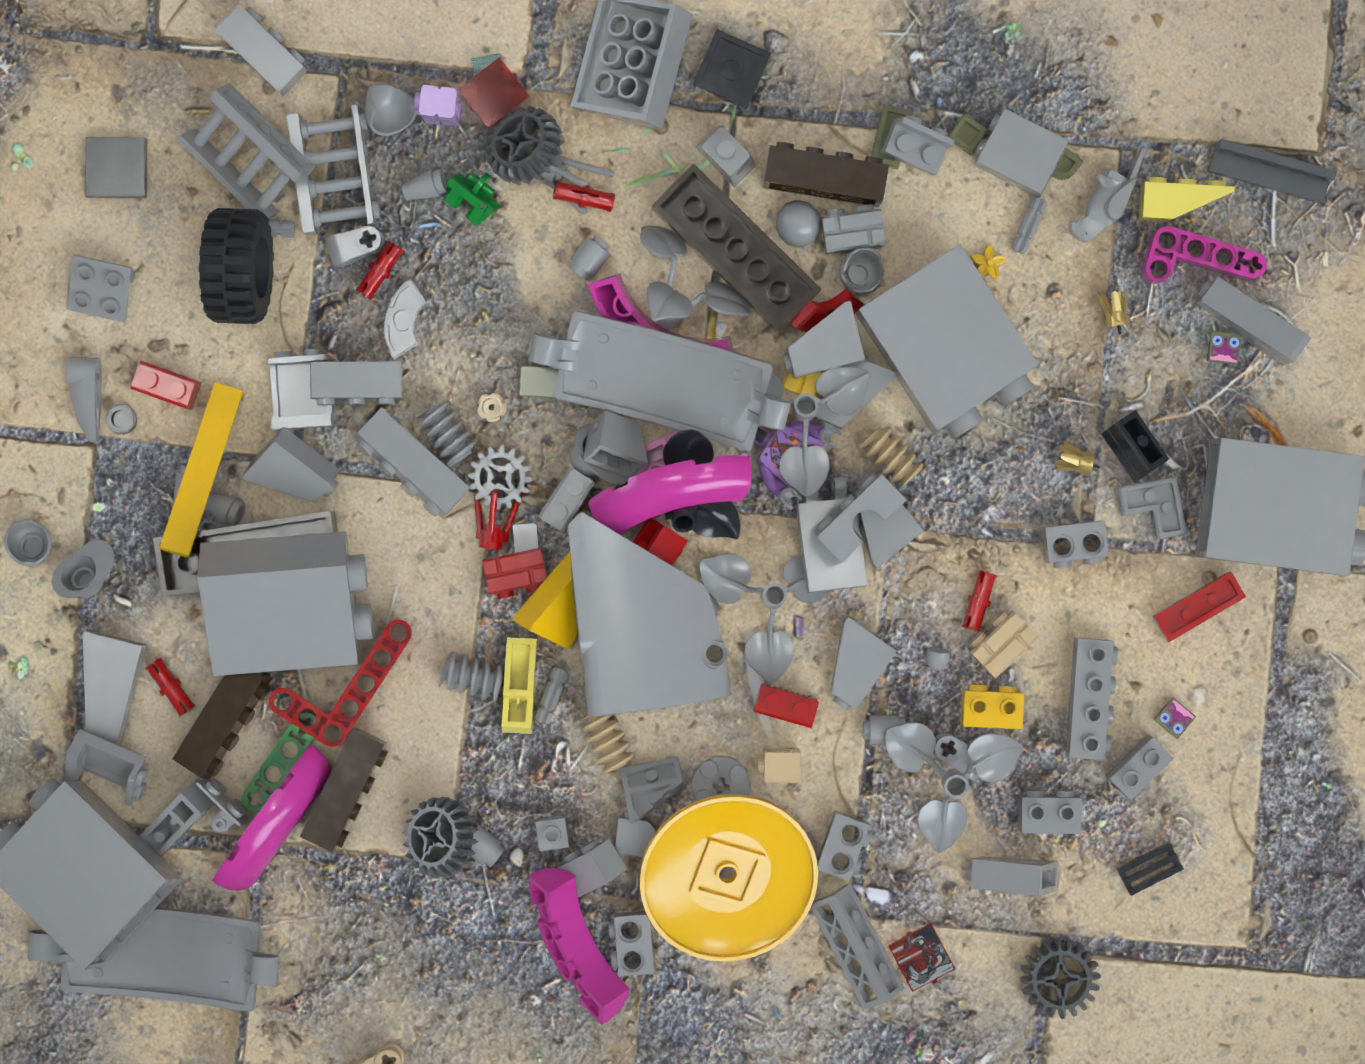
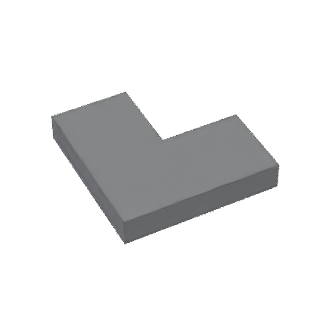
M1177 476L1117 487L1122 516L1151 511L1157 540L1187 535Z

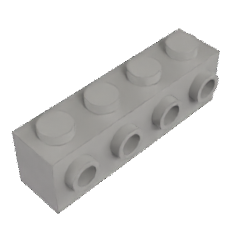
M382 408L360 429L355 437V440L358 442L356 444L358 449L368 457L374 456L380 462L379 467L390 477L395 475L402 482L401 487L413 497L417 495L425 502L423 504L424 508L435 517L439 515L443 519L470 489L467 484Z
M1074 637L1065 753L1069 758L1105 760V754L1111 751V736H1107L1108 724H1112L1114 713L1113 706H1109L1110 694L1115 693L1116 678L1111 676L1112 664L1116 665L1118 659V648L1113 647L1114 641Z

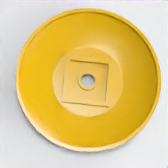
M722 794L700 799L685 806L660 826L650 840L641 862L639 876L640 894L650 922L668 943L697 958L710 961H737L765 953L778 946L795 932L813 904L818 884V866L815 851L808 835L790 813L780 806L759 797L743 794ZM725 867L735 869V873L729 878L719 876L720 871Z

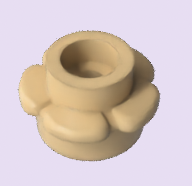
M497 393L481 396L478 400V415L483 419L486 418L488 422L498 421L500 416H503L506 412V404L502 401L503 398ZM489 405H494V409L490 410Z

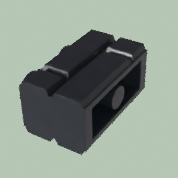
M1136 410L1117 421L1101 434L1134 483L1169 460V457L1159 447L1160 444Z

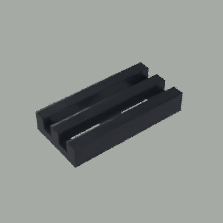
M1170 842L1116 868L1130 896L1184 870ZM1165 852L1168 853V857L1127 877L1125 872ZM1173 862L1174 866L1134 886L1131 885L1132 882Z

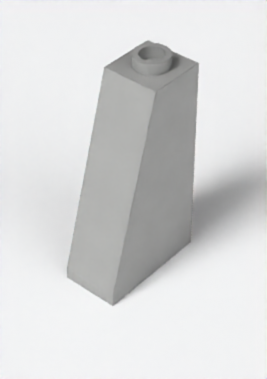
M1219 277L1212 279L1211 282L1207 279L1196 293L1200 296L1196 301L1198 306L1237 334L1242 335L1245 340L1281 366L1293 363L1311 339L1309 335Z
M92 630L84 631L83 666L86 732L116 745H122L147 648L146 644Z

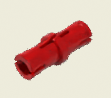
M557 180L553 191V199L578 204L579 208L588 206L611 212L615 193L590 189L589 185L581 187Z
M389 240L375 262H370L368 265L370 267L369 271L355 289L370 300L373 299L374 294L384 279H389L391 276L390 270L404 252L403 249L397 247V245Z
M981 570L978 571L972 595H969L967 599L970 602L961 627L980 632L986 608L991 605L989 599L997 575Z
M160 657L154 661L160 673L153 664L148 665L145 669L160 687V694L168 698L180 717L187 712L180 703L181 701L187 710H191L195 707V704L192 703L181 688L180 684L182 682L179 678H174Z

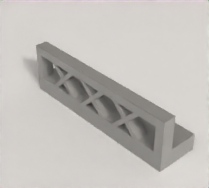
M851 883L842 886L829 896L813 901L811 909L863 1009L889 1002L905 989ZM830 905L834 913V919L826 915L822 906ZM838 931L845 934L848 945L840 942L837 936ZM851 958L859 961L862 967L861 972L854 969ZM865 984L873 988L877 997L869 998L864 989Z

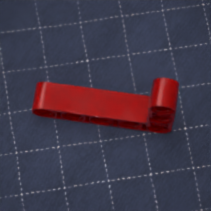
M394 620L386 626L330 714H327L287 688L275 689L270 694V709L329 747L341 745L412 636L410 625L403 620ZM396 624L404 626L407 631L406 638L400 642H396L390 637L389 631ZM380 649L388 651L391 656L389 664L384 667L377 666L373 661L374 653ZM363 674H368L374 679V687L368 692H363L357 687V680ZM280 692L287 693L291 698V704L285 710L278 709L274 704V698ZM351 699L358 705V711L352 717L344 716L340 710V706L345 700ZM303 709H312L315 712L316 721L313 725L305 726L300 722L299 714ZM336 725L341 729L342 735L338 741L330 742L325 738L324 730L327 726Z

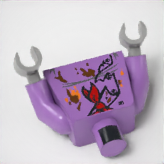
M789 421L785 425L784 432L777 429L775 434L760 425L758 426L754 443L764 449L758 458L761 462L759 472L766 487L781 499L788 509L792 510L793 507L789 504V500L792 497H797L801 501L802 497L783 479L780 473V460L787 449L791 447L802 448L803 422ZM809 421L807 447L816 445L823 448L825 444L836 447L837 444L831 442L830 437L834 433L839 435L842 433L833 427H825Z

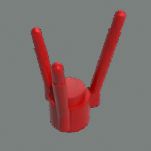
M493 490L491 493L489 522L484 524L483 529L480 499H475L477 494L475 493L476 539H479V547L502 550L503 542L509 541V532L520 503L514 499L505 527L501 531L502 525L495 524L497 491Z

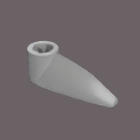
M69 357L66 362V380L69 383L74 412L88 440L97 443L99 442L101 413L100 358Z

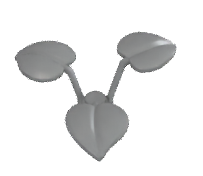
M644 226L641 228L640 239L643 246L650 253L661 258H670L671 260L667 284L652 282L646 291L647 304L653 321H656L664 328L673 329L680 318L690 316L693 307L704 299L707 300V304L711 309L719 313L738 316L750 315L751 312L748 304L728 284L722 282L707 283L705 292L700 293L691 302L686 296L680 294L677 290H673L672 283L677 265V257H684L687 253L684 241L676 233L663 227Z
M856 367L829 369L822 373L815 386L817 393L823 397L822 399L816 398L812 394L804 393L799 395L796 400H789L791 407H793L795 418L803 422L802 448L791 447L784 452L780 460V473L786 483L802 496L809 497L820 489L828 475L830 465L828 454L824 448L816 445L807 447L809 421L815 417L818 405L827 403L828 409L836 415L846 416L856 412L865 399L870 377L868 371ZM772 372L767 394L781 398L784 393L783 383L780 377Z
M722 554L701 560L700 575L703 585L708 587L709 594L715 600L725 604H734L740 599L743 590L749 593L760 594L762 605L770 609L767 633L759 631L752 634L745 644L744 653L748 664L767 682L772 683L776 681L789 667L794 653V645L788 633L784 631L773 633L776 609L786 601L787 592L792 589L798 600L807 603L821 600L828 591L807 593L802 555L792 558L783 569V577L790 585L783 587L781 584L771 583L765 589L745 586L750 581L751 569L745 559L738 555Z
M909 722L891 726L885 733V745L888 754L894 764L900 769L907 772H917L922 768L924 761H926L942 777L941 783L947 793L943 798V802L937 799L926 802L921 807L917 817L918 826L922 834L938 853L945 851L953 845L964 831L967 823V811L961 802H949V800L961 798L967 793L969 787L967 779L971 777L972 770L975 768L978 777L986 782L995 783L1002 781L1013 771L1023 751V746L1009 736L996 733L983 734L975 738L968 746L967 752L973 762L968 765L966 771L962 773L960 770L950 769L945 772L929 757L935 750L936 739L934 733L926 725L918 722Z

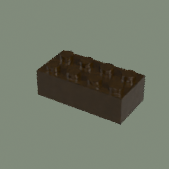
M777 142L776 146L770 145L763 188L862 205L873 204L874 207H880L882 204L889 165L883 164V159L867 156L864 161L853 159V154L847 152H836L835 156L823 154L824 149L817 147H806V151L794 149V144Z

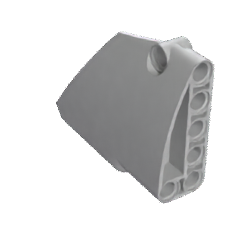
M581 511L567 526L580 655L582 654L585 678L583 684L587 714L589 716H605L637 712L730 696L728 651L722 641L708 587ZM712 645H718L721 650L719 657L714 660L707 659V648Z

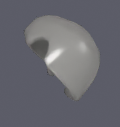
M794 200L786 203L778 212L776 228L779 237L787 245L800 248L810 245L819 236L820 216L809 202Z
M869 247L856 248L847 253L840 262L839 275L843 285L850 292L856 294L870 293L877 288L885 272L881 262V255Z
M31 519L14 522L6 531L4 539L5 548L9 556L15 562L29 567L43 563L50 555L53 544L49 531Z

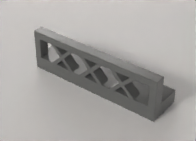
M1225 139L1215 143L1207 171L1319 204L1324 203L1328 185L1331 181L1335 180L1337 173L1335 170Z

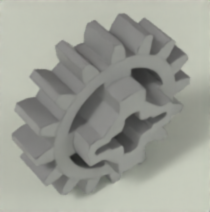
M500 446L497 453H495L492 447H489L488 456L482 453L478 454L481 460L479 464L471 462L470 465L476 471L475 473L468 474L469 478L475 479V483L469 487L471 490L477 489L479 491L475 496L476 500L483 497L486 499L485 507L490 506V494L493 490H504L508 496L497 498L496 510L501 509L502 503H505L508 509H511L512 500L515 499L521 503L523 502L520 496L521 492L528 494L530 492L525 487V483L533 482L532 478L526 477V472L531 470V466L523 467L522 463L526 458L525 456H521L518 459L515 458L516 449L514 448L507 454L505 446ZM506 458L511 460V462L505 466H498L493 462V459ZM491 467L500 473L507 472L505 480L510 487L509 489L501 483L494 484L493 481L496 479V476ZM485 468L488 476L487 482L482 486L481 472ZM517 470L520 473L518 488L513 484V474Z

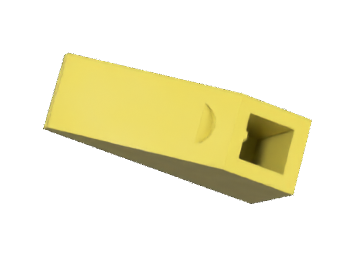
M1149 177V182L1145 181L1140 185L1138 220L1169 222L1234 192L1235 187L1226 186L1225 181L1214 180L1208 181V185H1197V180L1179 179L1178 183H1167V178Z

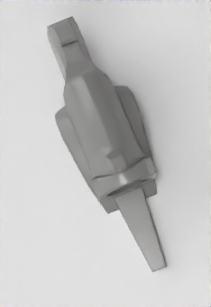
M1141 148L1127 178L1111 169H1103L1101 173L1097 174L1096 179L1099 187L1089 199L1085 217L1078 219L1076 222L1070 221L1069 232L1075 239L1083 243L1088 242L1122 217L1137 180L1136 176L1146 151L1145 149Z

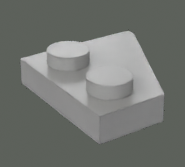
M678 756L620 768L631 824L636 823L684 788Z

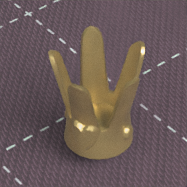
M1128 288L1125 290L1124 297L1122 290L1111 293L1112 308L1105 294H1097L1106 314L1105 323L1107 328L1117 326L1118 333L1121 334L1120 325L1130 323V316L1127 315Z
M1063 441L1065 445H1059V449L1064 453L1061 454L1062 460L1054 462V465L1057 466L1055 470L1077 471L1081 475L1089 476L1092 467L1100 468L1099 465L1094 464V453L1090 451L1083 452L1066 441Z

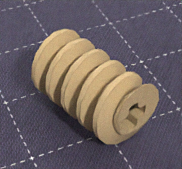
M890 426L884 429L879 427L858 447L862 449L869 446L870 449L866 456L869 458L877 455L878 457L874 463L875 467L885 464L886 466L882 473L884 475L893 473L894 475L890 482L892 484L901 482L900 489L921 471L924 464L919 462L913 465L912 462L916 455L914 453L904 455L908 446L906 444L899 447L896 446L900 437L898 435L891 438L888 437L892 428Z
M586 715L578 719V721L588 722L582 728V732H592V735L586 740L587 743H597V746L591 750L592 754L602 755L596 761V764H606L607 766L600 774L609 773L628 764L627 762L633 757V753H623V750L629 744L627 741L618 742L624 735L623 730H613L619 724V721L609 720L612 715Z

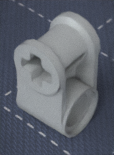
M363 226L325 238L334 268L350 265L361 259L377 255L385 247L383 233L371 226ZM368 234L376 237V240L372 241L373 247L364 244V241L368 240Z
M949 733L936 735L934 755L952 766L953 769L964 773L968 765L973 762L967 752L970 744H966ZM943 742L946 744L949 743V745L953 747L952 751H945L943 753V749L940 747V745ZM974 768L969 779L976 782L978 775Z

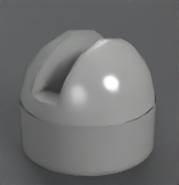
M936 647L927 648L926 661L929 667L936 671L944 669L949 663L950 651Z

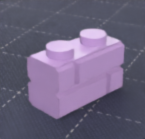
M423 85L421 93H415L414 110L417 111V115L422 116L426 124L439 125L442 122L443 125L457 127L460 122L462 100L455 88L441 87L439 90L437 86Z

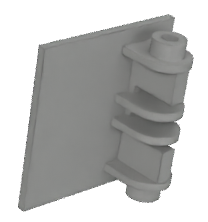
M74 254L67 310L125 323L130 282H134L135 271H132V267Z
M204 778L196 783L221 809L211 822L212 829L215 832L223 833L235 824L240 826L250 819L245 814L247 809L237 799L232 801L224 794L226 788L217 779L213 778L210 780Z

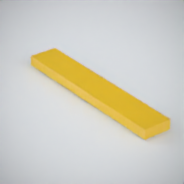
M217 382L214 383L160 544V550L189 558L243 396V390Z

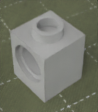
M566 814L536 819L539 851L568 848L570 846Z

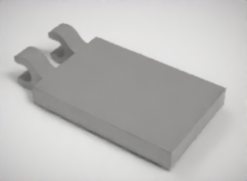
M845 477L830 480L833 500L818 501V491H816L809 497L803 496L804 503L795 505L807 593L867 586L862 544L841 562L817 538V533L820 531L817 526L828 515L834 518L841 511L838 506L847 497ZM857 514L853 521V527L855 531L860 535L859 520Z

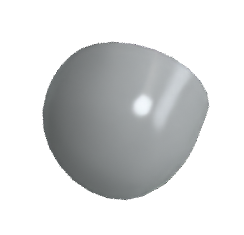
M377 83L372 85L367 91L364 114L370 129L375 134L381 136L397 134L407 128L415 119L417 111L414 110V100L403 89L388 83Z

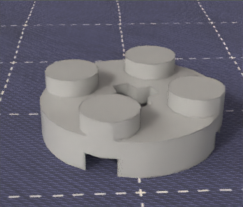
M714 756L704 761L695 770L692 777L691 789L695 801L722 795L718 794L717 789L712 787L713 782H718L721 777L725 778V783L730 785L729 790H724L723 794L749 795L751 783L746 769L737 760L728 756Z

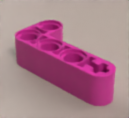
M1166 226L1152 234L1142 264L1141 274L1146 282L1158 284L1170 277L1175 261H1180L1227 276L1250 281L1265 273L1267 262L1265 257L1256 251ZM1160 234L1170 236L1172 245L1169 249L1160 246L1158 242ZM1189 242H1195L1199 245L1200 254L1198 257H1192L1188 253L1187 245ZM1218 250L1228 254L1229 261L1226 266L1220 265L1216 261ZM1253 260L1252 265L1256 267V270L1249 273L1248 266L1242 264L1235 265L1237 262L1246 263ZM1152 262H1158L1163 266L1164 272L1162 277H1155L1151 274L1150 265Z

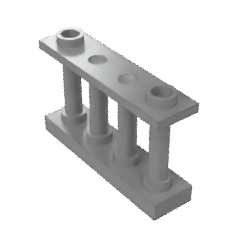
M229 83L215 89L209 97L217 109L201 130L198 131L195 128L180 135L178 140L185 146L186 151L190 155L195 156L246 208L258 209L266 214L268 219H271L279 213V210L272 204V201L290 179L294 183L308 176L315 167ZM227 116L237 125L238 130L222 151L219 152L208 139ZM249 137L259 147V151L244 171L240 173L229 160L246 138ZM270 158L280 168L281 172L262 194L250 181Z
M358 105L351 106L353 117L308 123L307 120L302 121V117L298 113L286 115L290 143L313 166L314 164L359 158L361 176L316 182L315 179L311 180L309 174L296 182L302 231L306 236L318 235L317 227L322 226V223L367 217L368 225L376 227V219L381 218L378 200L373 201L364 130H368V123L364 112L361 113ZM355 129L357 143L355 147L312 152L306 149L305 139L310 138V135ZM363 188L365 205L320 211V209H315L313 197H318L320 193Z

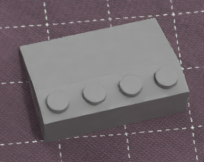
M599 0L570 107L636 125L662 129L693 14L677 4L653 0Z

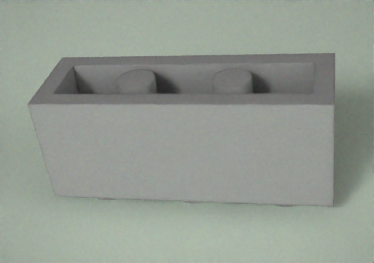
M238 5L220 23L215 32L284 96L307 72L306 68L302 65L305 59L294 48L288 52L281 45L284 39L272 27L266 31L259 24L262 18L251 7L244 10Z
M401 361L310 363V399H317V405H335V399H347L348 405L365 404V399H377V404L388 405L395 404V399L402 397Z

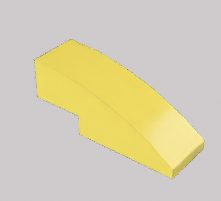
M507 637L502 733L532 734L537 639Z

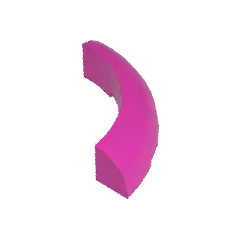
M621 274L588 284L592 298L603 317L664 331L733 351L730 336L712 339L687 337L671 332L651 320L630 296Z
M750 456L715 457V462L698 465L695 464L694 460H688L645 471L629 477L627 480L628 484L616 490L609 487L588 501L589 507L596 521L622 535L633 526L672 510L705 503L742 501L751 485L752 468Z
M310 745L279 788L273 792L237 842L230 857L223 862L212 881L227 890L240 891L248 889L257 882L285 839L323 790L331 773L330 765L326 758L315 747Z
M547 868L529 875L531 902L538 906L541 918L537 920V925L543 941L563 979L573 982L582 995L579 997L581 1004L603 1025L623 1007L628 998L630 988L607 963L587 928L578 901L576 876L558 868Z

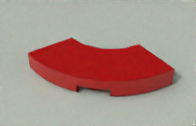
M844 289L828 301H810L791 320V323L796 329L808 332L844 302L851 301L854 314L865 304L857 296Z

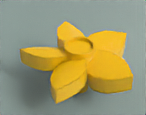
M990 244L984 250V256L980 254L971 256L972 260L980 265L977 270L981 276L988 273L990 277L999 279L1000 272L997 266L1003 264L1007 258L1003 256L994 257V250Z

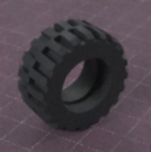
M217 208L209 213L207 220H205L199 250V288L201 289L200 297L204 313L213 322L257 324L264 319L268 312L267 308L270 305V295L273 287L272 278L274 276L273 237H271L272 230L268 224V217L258 209Z

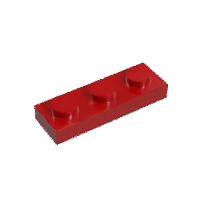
M1229 571L1153 615V618L1167 642H1170L1246 598V595L1232 571Z

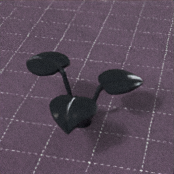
M694 429L678 432L667 441L663 449L665 465L694 460L696 465L712 462L714 456L713 446L709 439L700 431ZM625 482V484L623 485H617L614 489L616 490L620 487H623L627 485L628 482ZM732 501L705 503L702 506L693 505L664 513L666 520H671L672 527L678 532L684 533L693 530L698 535L704 537L739 538L740 518Z

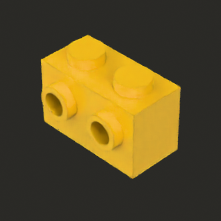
M970 684L969 689H962L960 725L963 727L1023 729L1024 693L1017 692V686L1000 685L999 691L987 690V685Z

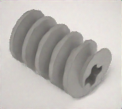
M448 400L433 406L418 418L426 417L421 423V427H432L427 436L428 438L438 437L434 447H445L440 456L441 458L451 457L447 463V467L451 468L474 453L471 450L475 446L476 441L466 442L465 439L470 432L458 431L463 421H452L457 412L456 410L446 412V408L450 404Z
M452 651L445 661L439 687L444 680H447L448 690H451L458 683L459 693H463L469 686L471 696L474 697L481 690L482 699L486 700L489 694L493 693V702L496 703L504 675L499 664L492 672L490 670V662L487 661L482 668H479V661L475 658L468 665L467 655H463L460 661L457 662L456 654Z

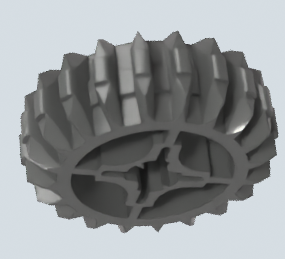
M529 105L525 109L519 106L516 113L508 111L506 119L499 118L500 124L498 127H491L494 134L486 138L490 145L485 148L488 155L486 159L493 169L492 171L508 183L513 182L518 186L522 182L530 185L533 178L541 181V174L543 172L550 173V165L558 164L555 157L563 154L559 146L564 143L561 136L563 132L552 115H549L541 108L536 109Z
M432 797L427 802L419 803V809L411 810L413 819L405 821L409 825V829L402 832L407 836V841L402 845L409 848L406 857L413 859L411 866L419 868V873L433 878L453 876V873L462 872V866L470 864L467 856L476 854L472 850V845L478 843L476 839H473V834L478 829L471 826L475 818L468 815L469 809L461 806V802L452 800L449 797Z
M1059 937L1054 939V947H1051L1048 940H1044L1045 950L1041 951L1035 945L1033 950L1037 956L1035 958L1028 954L1025 956V959L1031 965H1021V971L1029 974L1019 978L1021 984H1029L1022 989V993L1024 995L1033 994L1029 997L1028 1003L1031 1006L1038 1003L1036 1010L1039 1013L1044 1012L1048 1007L1047 1015L1050 1018H1053L1056 1010H1058L1059 1017L1065 1019L1066 1010L1068 1009L1073 1017L1077 1016L1075 1007L1079 1005L1085 1011L1087 1006L1083 1001L1086 998L1091 1002L1095 1000V997L1089 991H1099L1100 989L1099 985L1092 983V980L1100 979L1101 975L1098 972H1091L1098 967V963L1096 961L1088 962L1093 954L1090 951L1082 953L1084 946L1081 943H1078L1072 949L1073 941L1069 938L1065 941L1064 947H1062ZM1063 955L1071 956L1078 960L1083 972L1067 970ZM1054 956L1051 969L1037 975L1041 965ZM1061 969L1062 973L1069 977L1062 979L1059 987L1058 983L1055 980L1052 981V979L1058 977V972ZM1080 981H1082L1078 992L1069 999H1066L1068 989L1074 984H1080ZM1037 984L1054 987L1057 1001L1047 999L1041 995Z

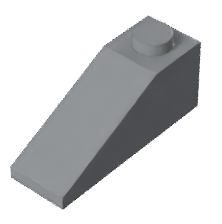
M199 778L185 788L139 836L160 857L215 804L196 785L197 782L201 781Z

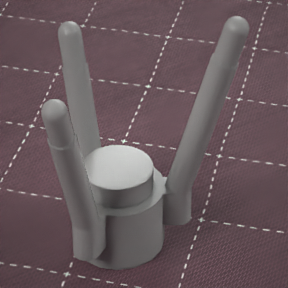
M561 155L555 157L558 164L550 165V173L543 172L541 174L544 177L543 183L552 189L555 187V181L559 180L561 182L564 177L581 186L587 185L585 180L568 172L567 166L609 177H614L615 175L613 171L567 159ZM568 202L580 213L586 214L585 208H579L578 204Z

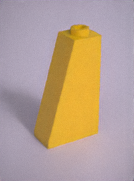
M570 552L512 619L529 631L567 649H570L578 634Z

